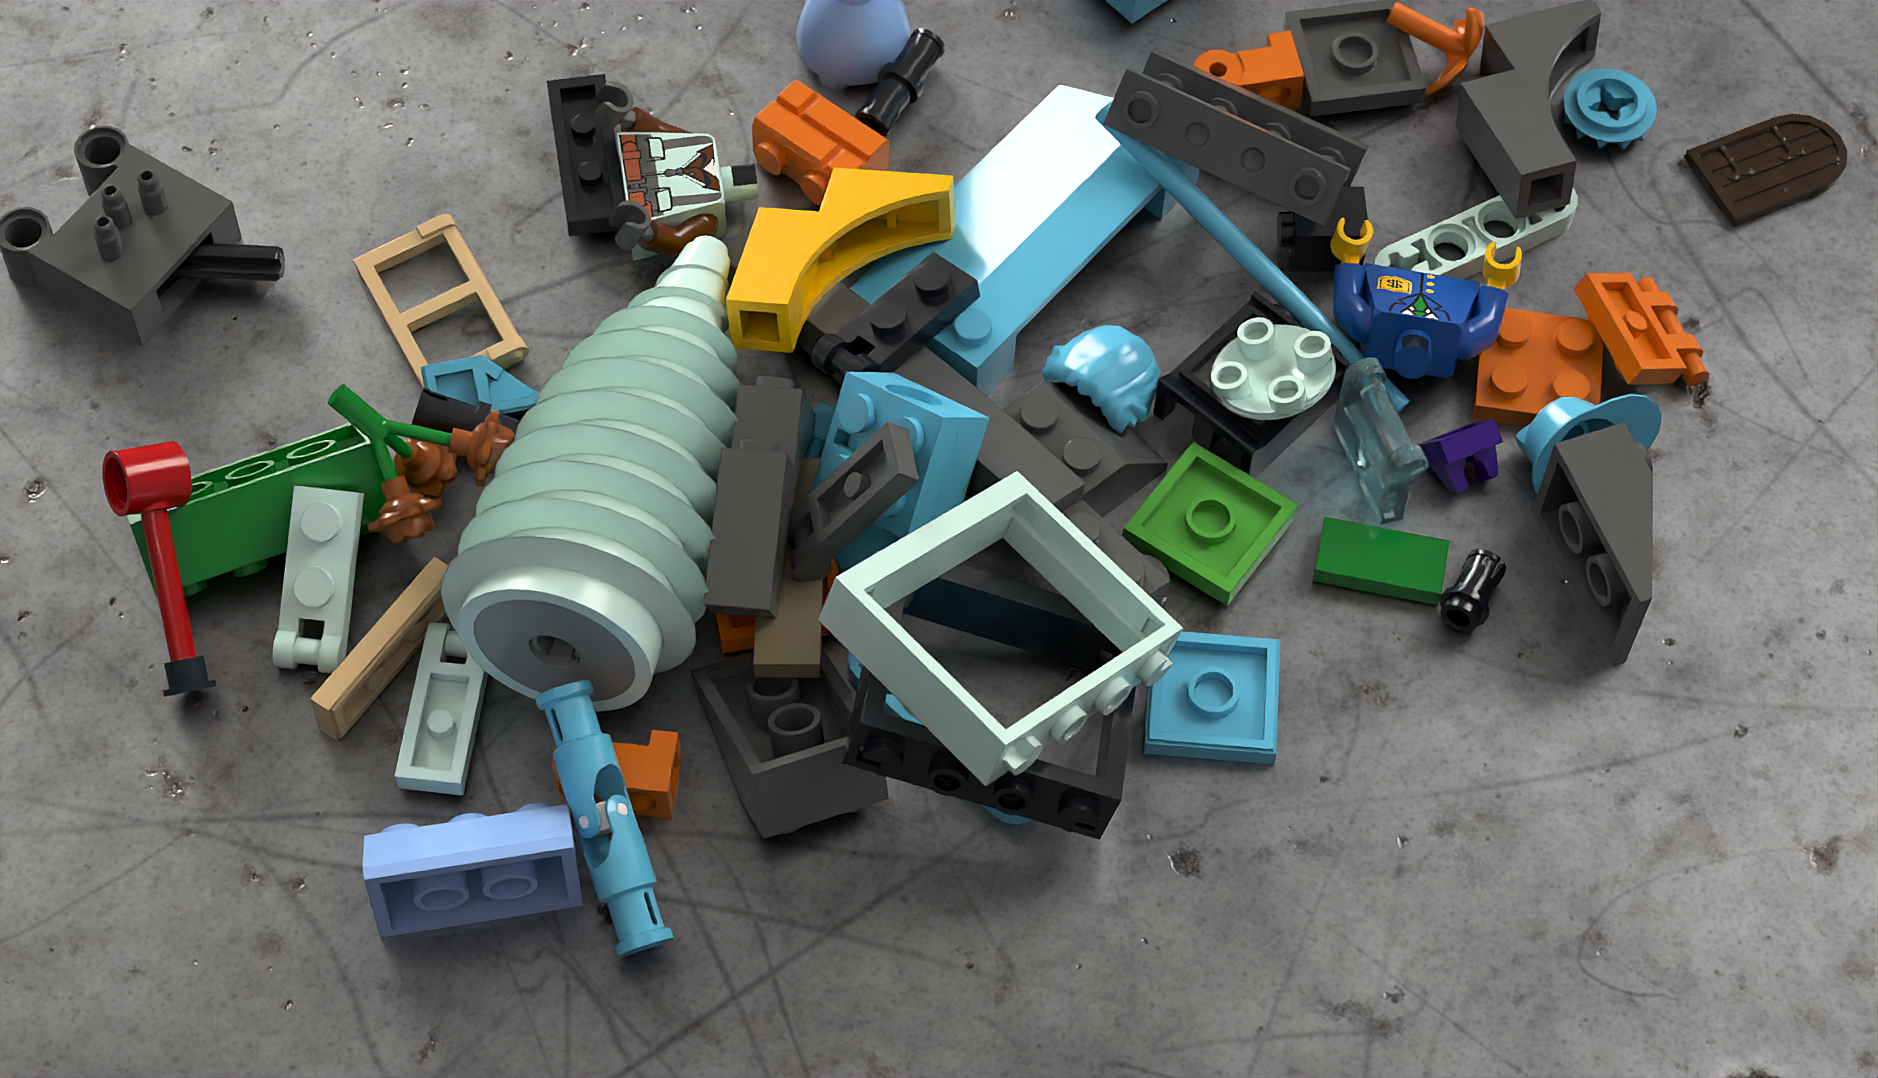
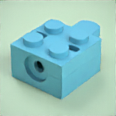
M846 372L811 492L887 422L908 429L919 481L835 556L836 563L844 572L964 502L989 417L895 373Z

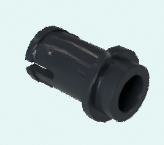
M1485 549L1472 550L1468 554L1454 586L1445 589L1440 597V614L1445 623L1459 631H1472L1476 626L1484 624L1489 616V600L1506 573L1505 563L1498 564L1501 558L1497 554Z

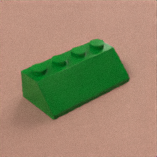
M347 423L191 476L192 490L188 503L184 506L167 509L184 595L186 597L207 587L206 579L231 571L233 577L256 573L269 565L268 558L287 552L294 486L364 493L359 535L371 533L367 525L374 522L380 516L379 510L387 501L380 486L381 483L385 482L369 438L351 423ZM127 515L152 588L157 596L141 515Z

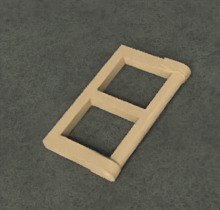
M439 215L416 226V230L353 259L359 275L422 389L424 388L420 366L428 365L411 332L478 300L502 341L470 357L483 355L503 369L527 357L529 353L527 345L511 323L461 236L459 227L452 215ZM446 242L468 282L400 314L378 273Z

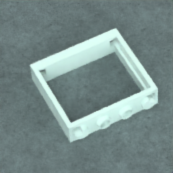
M1018 471L835 577L818 618L985 786L1009 770L1014 775L1022 773L1038 758L1045 746L1054 740L1059 745L1065 744L1082 729L1088 718L1096 712L1100 711L1103 715L1113 712L1127 698L1132 688L1143 682L1146 686L1156 683L1172 666L1173 663L1167 657L1183 630L1180 624ZM1002 538L1123 652L1007 729L982 707L884 610Z

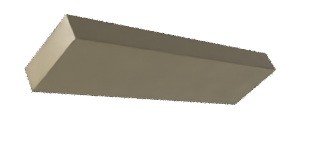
M821 458L803 459L792 510L811 493ZM788 541L785 548L777 618L756 617L754 677L820 678L822 623L818 618L823 608V579L800 582L795 579L790 562V555L795 548Z

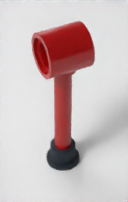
M174 441L109 451L104 457L102 466L103 486L108 503L118 516L141 515L170 662L164 663L169 689L163 690V695L166 697L217 686L216 680L209 681L204 655L197 656L167 512L169 508L186 505L190 499L192 479L187 457L181 446Z

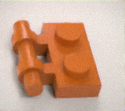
M1586 273L1573 288L1587 312L1590 323L1597 329L1614 359L1617 370L1624 376L1628 385L1674 383L1682 375L1688 386H1696L1708 378L1709 372L1701 360L1704 351L1694 335L1685 333L1676 318L1678 308L1668 292L1660 291L1652 277H1645L1636 282L1631 273Z

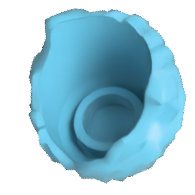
M1103 325L1082 332L1066 345H1053L1052 355L1047 357L1046 366L1042 369L1041 374L1046 382L1058 380L1065 382L1071 387L1078 386V393L1089 395L1092 403L1096 407L1101 408L1102 414L1107 418L1109 426L1118 433H1122L1127 425L1134 427L1136 422H1144L1148 418L1156 394L1160 370L1155 355L1143 339L1120 326Z

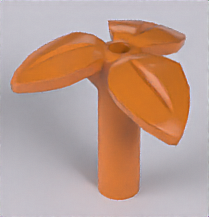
M1396 1L1386 23L1445 53L1447 58L1445 70L1425 90V95H1431L1448 87L1463 73L1468 64V59L1480 43L1485 26V18L1482 10L1468 7L1466 19L1456 20L1452 30Z

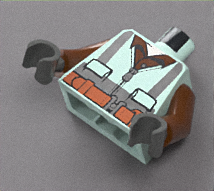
M618 82L606 83L595 95L596 101L601 104L594 112L596 125L605 130L613 129L618 124L621 125L622 132L617 133V143L625 201L618 205L608 221L612 227L621 228L615 236L616 243L623 250L632 249L633 260L659 254L676 260L683 248L699 236H712L720 239L726 234L725 203L758 199V184L754 163L719 167L715 138L711 135L692 133L662 122L639 107H633L632 94L624 85Z

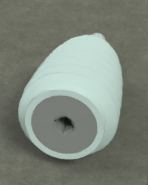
M699 236L694 241L688 243L673 265L658 277L654 288L636 295L630 301L627 308L607 316L599 323L592 336L580 341L569 351L563 362L562 369L554 373L545 382L537 397L536 405L528 410L518 423L514 442L503 451L496 463L494 479L483 489L476 504V517L470 521L461 534L457 547L458 556L451 561L443 574L441 595L444 610L469 655L492 677L527 697L535 699L536 696L550 689L576 681L591 680L594 693L590 697L594 710L610 711L620 709L637 702L645 695L655 673L668 671L682 664L693 652L696 643L694 623L703 616L707 608L703 603L704 594L709 592L706 577L710 542L716 539L712 533L721 447L731 448L734 422L738 421L735 410L738 384H740L733 374L738 365L737 351L731 340L724 334L729 329L725 298L726 291L729 289L727 279L730 259L726 245L715 237Z

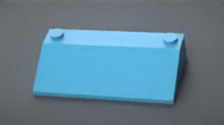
M1059 85L954 187L956 226L952 239L924 243L885 255L849 289L872 304L933 251L977 279L981 297L924 346L951 366L984 395L988 396L1013 371L1016 335L1143 207L1162 219L1178 202L1095 119L1099 110L1108 102L1113 101L1114 98ZM1164 153L1195 185L1198 183L1199 168Z

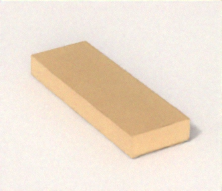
M433 557L310 698L320 731L336 741L340 738L342 739L424 644L429 622L442 623L447 617L442 601L441 586L443 574L449 565Z

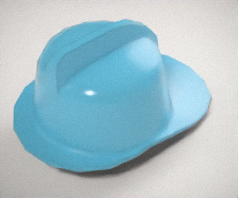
M1628 394L1610 399L1598 405L1578 397H1561L1550 402L1539 411L1531 424L1520 430L1516 435L1519 448L1525 453L1533 466L1531 482L1535 492L1538 494L1555 443L1625 422L1636 444L1640 443L1648 450L1660 432L1662 415L1658 404L1646 395Z

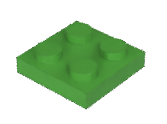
M1192 442L1123 527L1122 536L1140 553L1160 560L1168 570L1228 606L1296 519L1299 505L1197 443Z

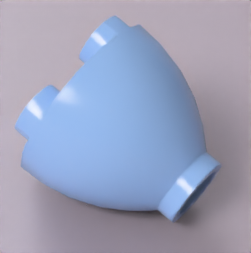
M806 0L797 25L796 39L800 57L811 71L819 75L820 82L829 89L841 90L849 85L877 82L878 74L883 66L894 62L911 38V29L908 14L902 0Z

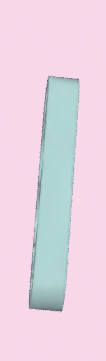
M1573 188L1570 204L1559 207L1558 212L1551 209L1515 219L1499 195L1386 246L1379 251L1374 264L1465 279L1483 271L1485 250L1493 241H1496L1494 260L1500 263L1515 256L1517 247H1520L1521 251L1524 252L1563 234L1569 229L1578 205V196ZM1493 220L1503 221L1514 229L1515 234L1508 238H1497L1490 235L1483 225ZM1441 243H1453L1459 246L1466 256L1461 260L1447 261L1435 253L1434 247ZM1418 257L1420 258V261H1421V263H1419V264H1417Z

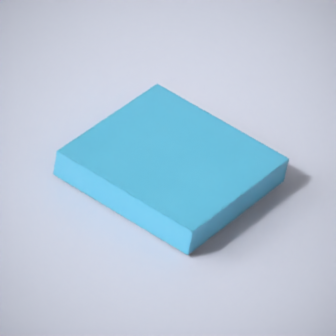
M1182 631L1167 657L1173 663L1161 679L1153 685L1147 686L1143 754L1274 765L1277 755L1280 640Z

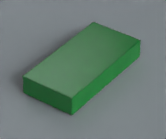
M1324 517L1313 581L1438 605L1442 595L1450 540Z

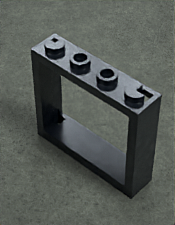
M958 564L884 609L899 625L903 613L1091 671H1096L1123 653L1063 595L962 564ZM862 664L842 763L876 773L877 776L890 777L933 790L941 795L954 796L997 809L1008 815H1018L1061 828L1069 833L1075 832L1100 840L1122 799L1136 686L1132 688L1130 694L1119 707L1110 714L1103 715L1095 776L1036 759L1022 773L1014 775L1009 770L985 786L924 725L883 713L887 688ZM861 746L864 747L863 752L860 751Z

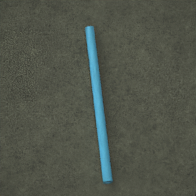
M1112 101L1104 105L1096 114L1095 119L1282 307L1292 314L1301 326L1310 331L1325 333L1330 338V342L1341 352L1342 356L1350 362L1348 374L1392 418L1396 417L1410 403V400L1376 366H1372L1364 361L1362 352L1162 151L1103 125Z

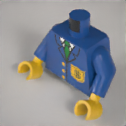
M1344 218L1339 220L1330 244L1332 253L1341 260V264L1335 266L1333 315L1336 323L1352 339L1360 342L1363 358L1366 363L1372 366L1395 369L1401 376L1408 379H1417L1424 375L1447 378L1453 376L1459 360H1469L1489 349L1495 343L1509 298V294L1504 291L1505 287L1513 285L1519 278L1522 260L1520 247L1516 249L1514 261L1508 264H1499L1494 260L1496 241L1491 242L1485 250L1483 276L1487 281V285L1480 287V282L1369 263H1365V266L1360 265L1359 260L1365 255L1373 235L1372 224L1365 220L1359 239L1355 240L1349 238L1344 233Z

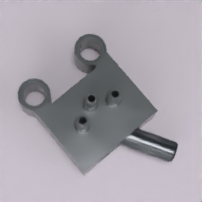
M112 126L90 128L83 132L76 140L74 154L85 188L90 197L55 234L52 232L47 216L42 211L32 207H18L9 210L0 217V251L11 279L17 284L26 287H41L141 346L204 278L277 281L283 277L285 269L284 251L279 246L236 244L242 236L231 200L130 145L126 135L120 129Z

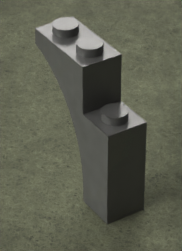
M1582 0L1485 25L1480 70L1485 77L1463 82L1460 85L1456 128L1515 219L1566 206L1571 202L1577 160L1556 127L1549 101L1558 86L1569 74L1583 63L1595 57L1601 11L1593 0Z
M760 376L756 378V385L738 384L735 410L738 421L734 422L731 448L721 447L712 533L716 539L710 542L706 577L709 592L704 594L703 604L712 613L777 618L791 510L806 450L813 440L816 414L803 389H795V382L790 379Z

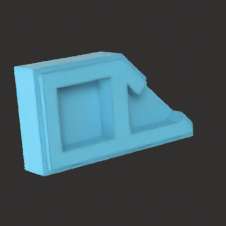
M483 355L420 366L424 387L429 388L430 391L478 406L479 402L483 401L492 404L491 411L497 410L505 416L527 412L536 405L539 395L538 391L531 389Z

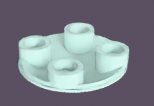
M1257 317L1249 319L1239 326L1237 331L1238 337L1227 344L1219 353L1211 371L1213 391L1221 399L1219 402L1225 408L1239 416L1250 419L1275 420L1296 415L1316 404L1327 393L1334 381L1336 362L1330 338L1325 333L1310 331L1292 325H1273L1270 320Z

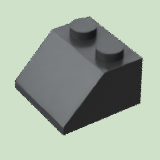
M1041 382L1002 409L1085 482L1082 500L1101 517L1105 516L1167 470L1168 463L1129 425L1126 426L1122 433L1112 429L1108 424L1107 418L1102 414L1101 408L1096 407L1092 403L1089 395L1078 393V386L1071 387L1065 382Z

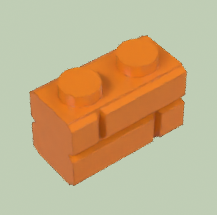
M796 79L778 95L775 102L771 101L757 114L752 123L753 153L758 163L773 175H779L782 172L800 184L801 190L806 197L817 205L821 206L834 167L889 171V140Z

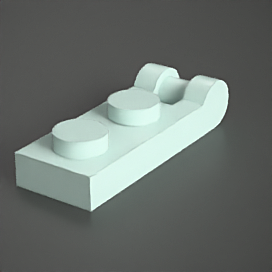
M294 486L279 626L273 645L272 657L274 667L296 669L298 663L317 665L319 672L332 674L346 658L364 493ZM305 619L325 621L321 640L303 638Z
M429 622L426 630L394 776L397 788L454 795L464 794L488 673L469 655L460 640L457 631L452 630L449 623ZM449 656L467 658L465 665L446 662Z

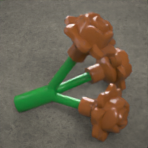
M345 384L340 385L327 402L328 405L370 440L385 482L381 483L380 486L387 502L381 506L379 510L380 516L374 522L368 524L367 527L371 532L384 531L392 543H407L410 540L423 537L427 531L434 529L432 513L443 505L442 499L438 497L442 495L445 487L453 482L458 475L455 466L457 455L467 457L470 468L475 470L476 486L483 487L489 473L495 474L496 463L503 451L514 442L515 433L510 428L500 424V413L497 410H492L486 417L485 422L477 425L472 432L453 428L452 433L385 419ZM398 436H402V437H406V438H410V439H409V441H403V440H402L400 437H398ZM386 445L396 452L393 461Z

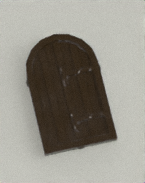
M1787 114L1776 116L1686 151L1684 158L1729 222L1735 227L1821 194L1836 185L1847 165V149L1841 136L1829 124L1808 115Z

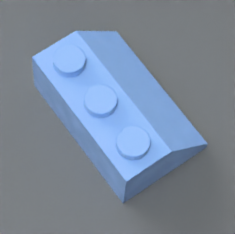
M532 803L519 808L513 813L487 817L479 813H467L454 817L448 823L418 827L414 824H396L387 827L381 833L364 835L363 876L380 938L583 906L568 804L553 806L548 803Z

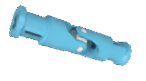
M581 680L550 689L536 696L535 700L539 710L545 711L557 747L552 752L554 764L579 834L583 854L598 901L607 904L619 941L615 946L618 958L665 944L674 940L671 928L664 926L652 888L658 882L633 812L609 734L602 733L590 697L594 693L591 680ZM594 792L603 800V802L597 804L595 803L593 797ZM612 832V838L610 843L607 834Z

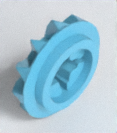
M1612 68L1592 69L1576 76L1568 84L1561 103L1564 105V123L1576 127L1577 139L1587 136L1596 139L1599 149L1610 142L1616 143L1624 150L1632 140H1644L1655 121L1657 113L1656 101L1650 89L1637 77ZM1600 101L1606 104L1611 111L1619 110L1616 120L1610 118L1607 112H1597Z

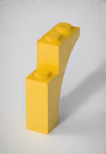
M834 167L819 212L759 207L726 298L730 338L736 349L793 353L798 336L807 317L822 297L838 282L864 265L890 253L924 243L952 239L956 226L953 176Z

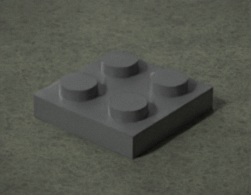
M1380 0L1285 13L1283 28L1284 31L1291 30L1303 69L1304 83L1302 93L1309 117L1423 102L1426 87L1410 36L1386 23L1396 1L1399 2L1398 0Z

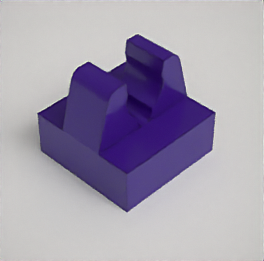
M1495 419L1468 423L1416 445L1424 468L1432 467L1446 489L1450 492H1457L1469 488L1464 477L1466 461L1475 466L1480 481L1498 476L1499 468L1496 445L1502 443L1503 440Z

